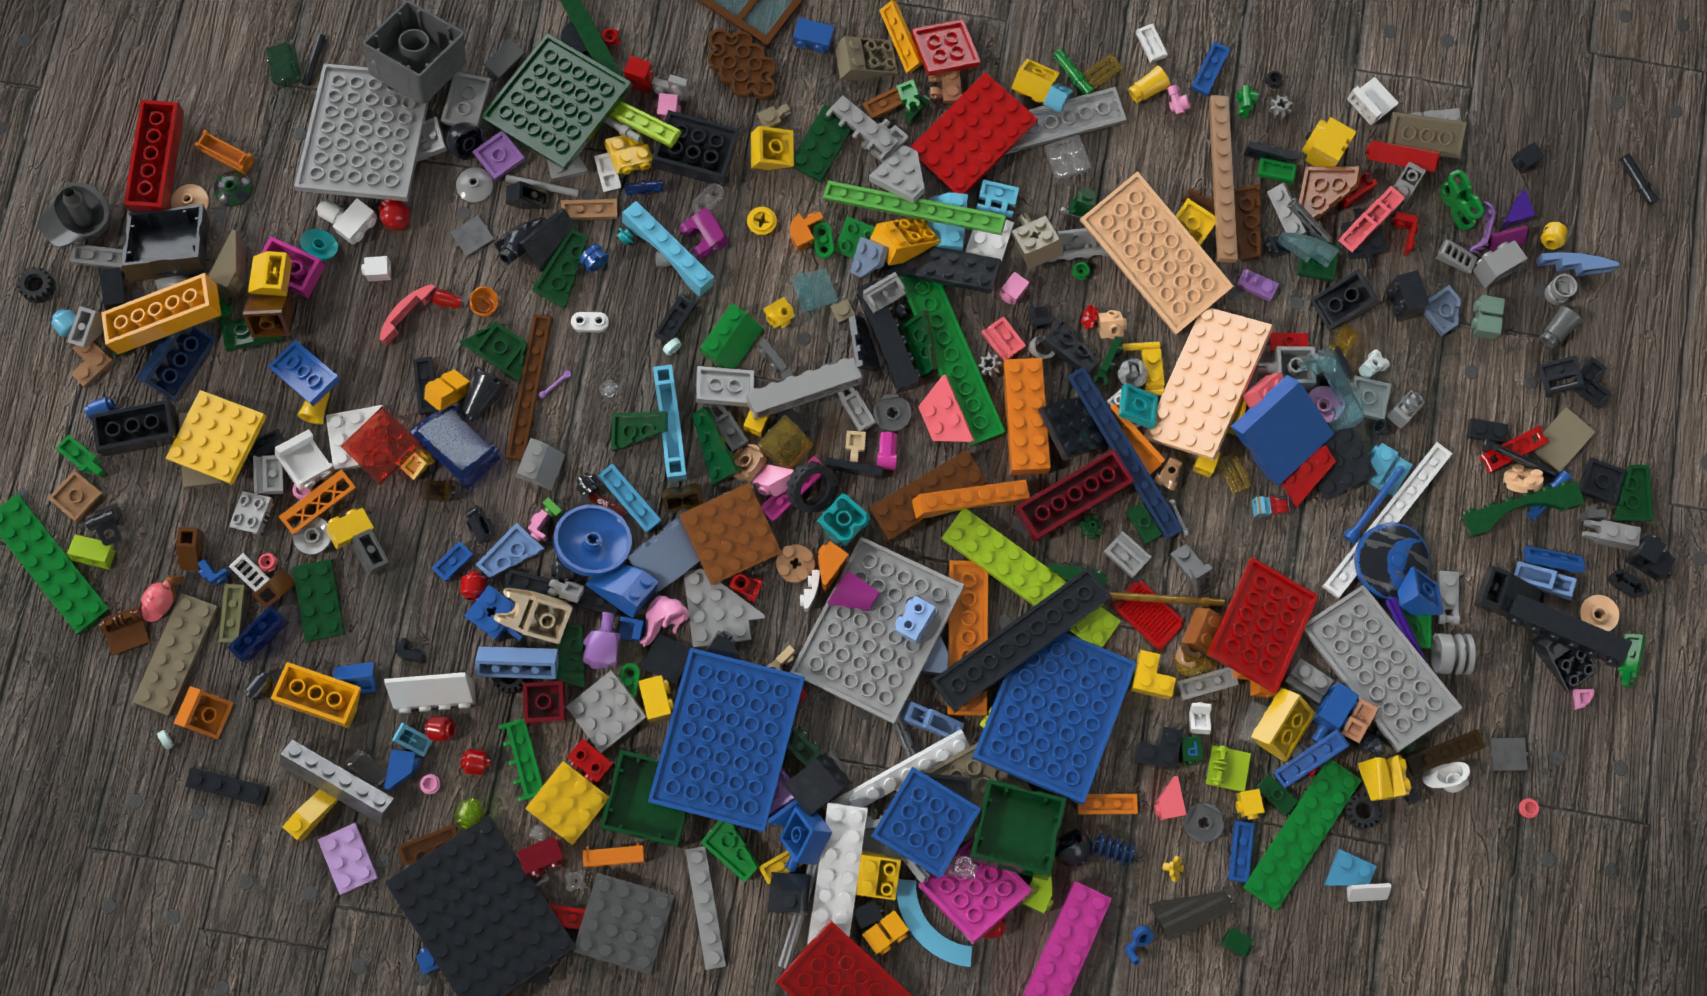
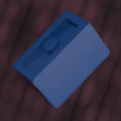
M374 662L335 667L333 678L361 687L360 693L374 692L377 689L374 678Z

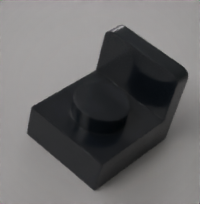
M1287 233L1275 237L1272 235L1268 236L1264 244L1266 252L1270 254L1272 259L1292 252L1294 249Z
M402 637L401 642H398L396 647L397 656L401 660L424 664L426 656L421 653L420 649L410 647L408 650L409 640Z

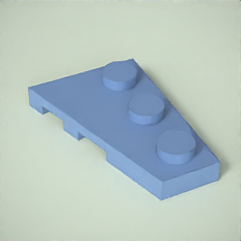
M516 523L486 553L476 566L492 579L545 549Z

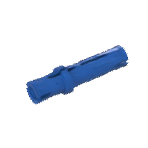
M1561 471L1554 482H1550L1548 486L1552 488L1558 487L1559 483L1571 480L1572 477L1567 472ZM1532 506L1526 515L1530 519L1537 521L1538 517L1547 507Z

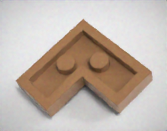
M94 342L90 343L86 348L75 345L72 349L85 361L71 375L83 387L87 388L114 361Z

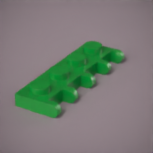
M524 718L498 726L499 730L507 728L510 741L503 742V746H511L515 760L508 761V765H516L520 779L514 780L513 784L522 785L524 796L517 798L518 802L534 798L543 786L528 726L524 723Z

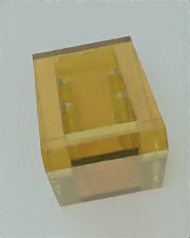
M1343 324L1328 348L1333 350L1335 346H1339L1345 356L1354 345L1359 333Z

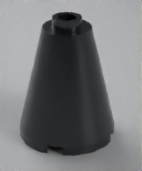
M476 366L473 370L463 404V416L471 421H474V419L479 420L506 391L509 384Z

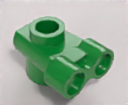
M1244 85L1237 92L1236 100L1240 101L1238 116L1240 118L1248 117L1249 111L1257 103L1258 91L1251 90V86Z

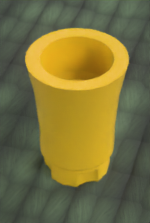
M1156 66L1142 79L1128 88V91L1133 101L1138 104L1142 100L1145 101L1149 97L1167 89L1171 84L1164 70L1160 66Z
M328 392L314 407L305 400L297 416L309 423L324 424L330 393Z

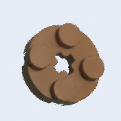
M754 444L747 445L748 447L745 449L741 447L733 454L736 466L739 465L742 470L734 475L737 480H747L748 482L754 480L756 474L767 462L764 452Z
M796 544L785 546L781 551L782 553L778 554L776 567L779 575L786 582L799 584L812 575V570L815 568V560L812 552L806 547ZM797 559L801 566L793 569V565L790 562Z

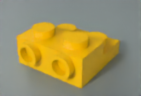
M622 135L605 139L604 141L617 175L623 173L627 175L633 171L640 169L644 171L651 167L653 156L648 144L644 145L643 140L636 142L630 137Z
M1190 199L1186 200L1175 216L1200 246L1215 226V216Z

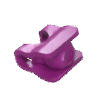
M707 208L698 211L679 227L684 236H690L696 232L702 233L701 243L693 250L697 259L707 257L711 253L725 247L729 242L722 226Z

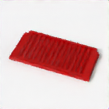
M1142 580L1138 584L1134 582L1124 592L1157 595ZM1116 600L1111 606L1158 651H1161L1183 627L1181 623L1184 622V619L1166 603Z

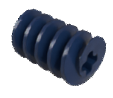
M1101 833L1098 837L1096 834L1090 855L1092 856L1097 852L1100 859L1105 854V861L1113 857V864L1120 860L1121 867L1126 862L1129 867L1135 845L1131 844L1127 848V841H1123L1120 845L1118 838L1112 842V836L1109 835L1105 839L1104 833Z

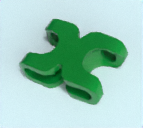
M1461 170L1451 172L1447 182L1443 183L1440 187L1439 193L1445 205L1451 207V216L1457 227L1462 231H1467L1483 215L1484 208L1478 196L1472 194V186L1466 174ZM1454 177L1461 179L1460 185L1456 184L1453 179ZM1445 188H1450V194L1446 192ZM1472 208H1475L1478 213L1474 214ZM1463 216L1467 218L1469 225L1462 222Z

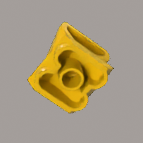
M1396 755L1387 759L1373 758L1358 763L1371 801H1386L1410 795L1411 784L1405 774L1407 765L1402 755Z

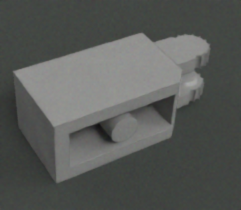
M1584 520L1583 522L1584 526L1595 528V533L1585 531L1582 532V537L1594 540L1595 544L1629 551L1639 546L1640 527L1606 520L1600 522Z

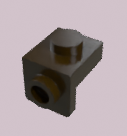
M425 480L424 500L449 501L455 493V487L452 486L453 480H447L446 482Z

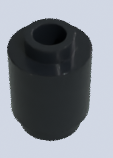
M263 671L259 674L256 673L244 688L247 690L246 695L254 701L257 698L261 700L272 687L271 683L274 680Z

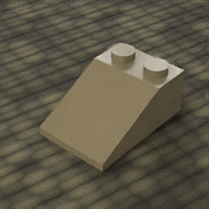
M232 229L208 276L217 283L218 292L238 300L246 287V243L237 231Z

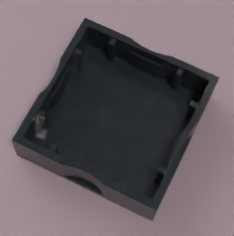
M204 204L182 206L167 210L128 213L126 242L123 247L121 267L128 282L205 273L210 220Z

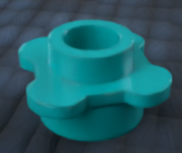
M620 227V232L617 234L619 239L626 246L630 242L634 244L632 240L633 234L628 229L624 230Z

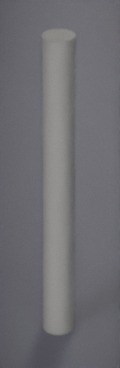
M508 174L505 178V181L510 183L522 181L556 193L575 197L579 195V190Z

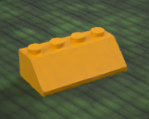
M286 662L271 699L276 704L349 729L357 712L361 687Z

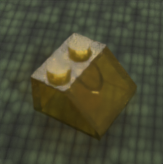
M786 415L759 441V448L780 467L792 469L813 446L803 431Z

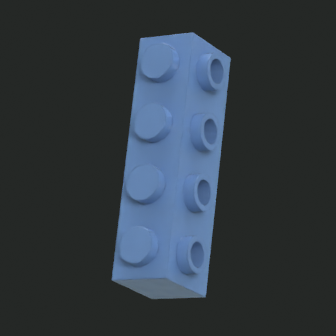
M479 646L475 659L476 677L556 679L559 666L558 649Z

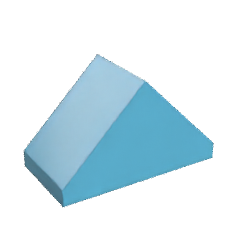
M401 723L392 739L394 742L423 757L432 743L426 735L404 723Z

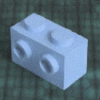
M914 596L913 600L910 599L907 602L904 615L899 616L895 622V630L900 636L918 644L937 611L935 606Z

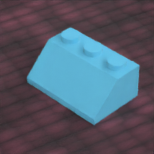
M946 193L930 197V201L967 208L968 194ZM927 221L928 226L940 239V243L934 247L962 252L965 228Z

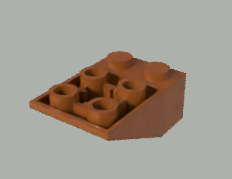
M1195 608L1181 643L1187 644L1189 648L1196 652L1199 651L1201 654L1210 657L1207 655V651L1223 616L1210 608Z

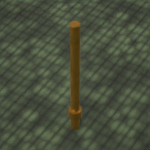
M1109 592L1112 600L1190 604L1207 608L1209 606L1224 607L1225 599L1210 598V596L1186 597Z

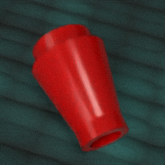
M441 288V290L436 289L432 303L436 304L437 307L459 309L462 298Z

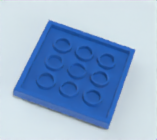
M912 767L871 837L941 879L981 808Z

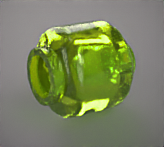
M474 798L462 800L454 814L456 824L468 829L480 821L484 810L480 806V802Z

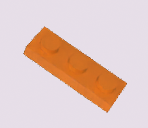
M1087 794L1083 805L1077 803V815L1138 814L1137 794Z

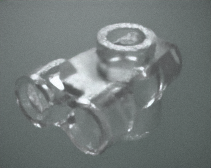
M955 854L943 875L974 879L978 865L972 863L968 857H960Z

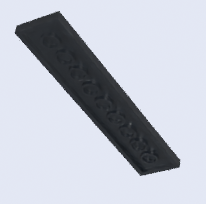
M1087 567L931 680V683L952 711L956 713L1112 600V596L1090 568Z

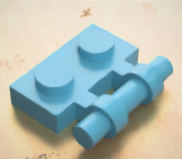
M983 180L979 199L986 202L985 205L977 203L976 210L1006 215V218L1012 219L1014 211L1007 210V206L1015 207L1019 188ZM991 202L1002 204V207L996 208L990 205Z

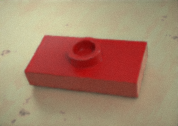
M1271 332L1269 337L1270 352H1273L1277 346L1309 347L1308 333Z

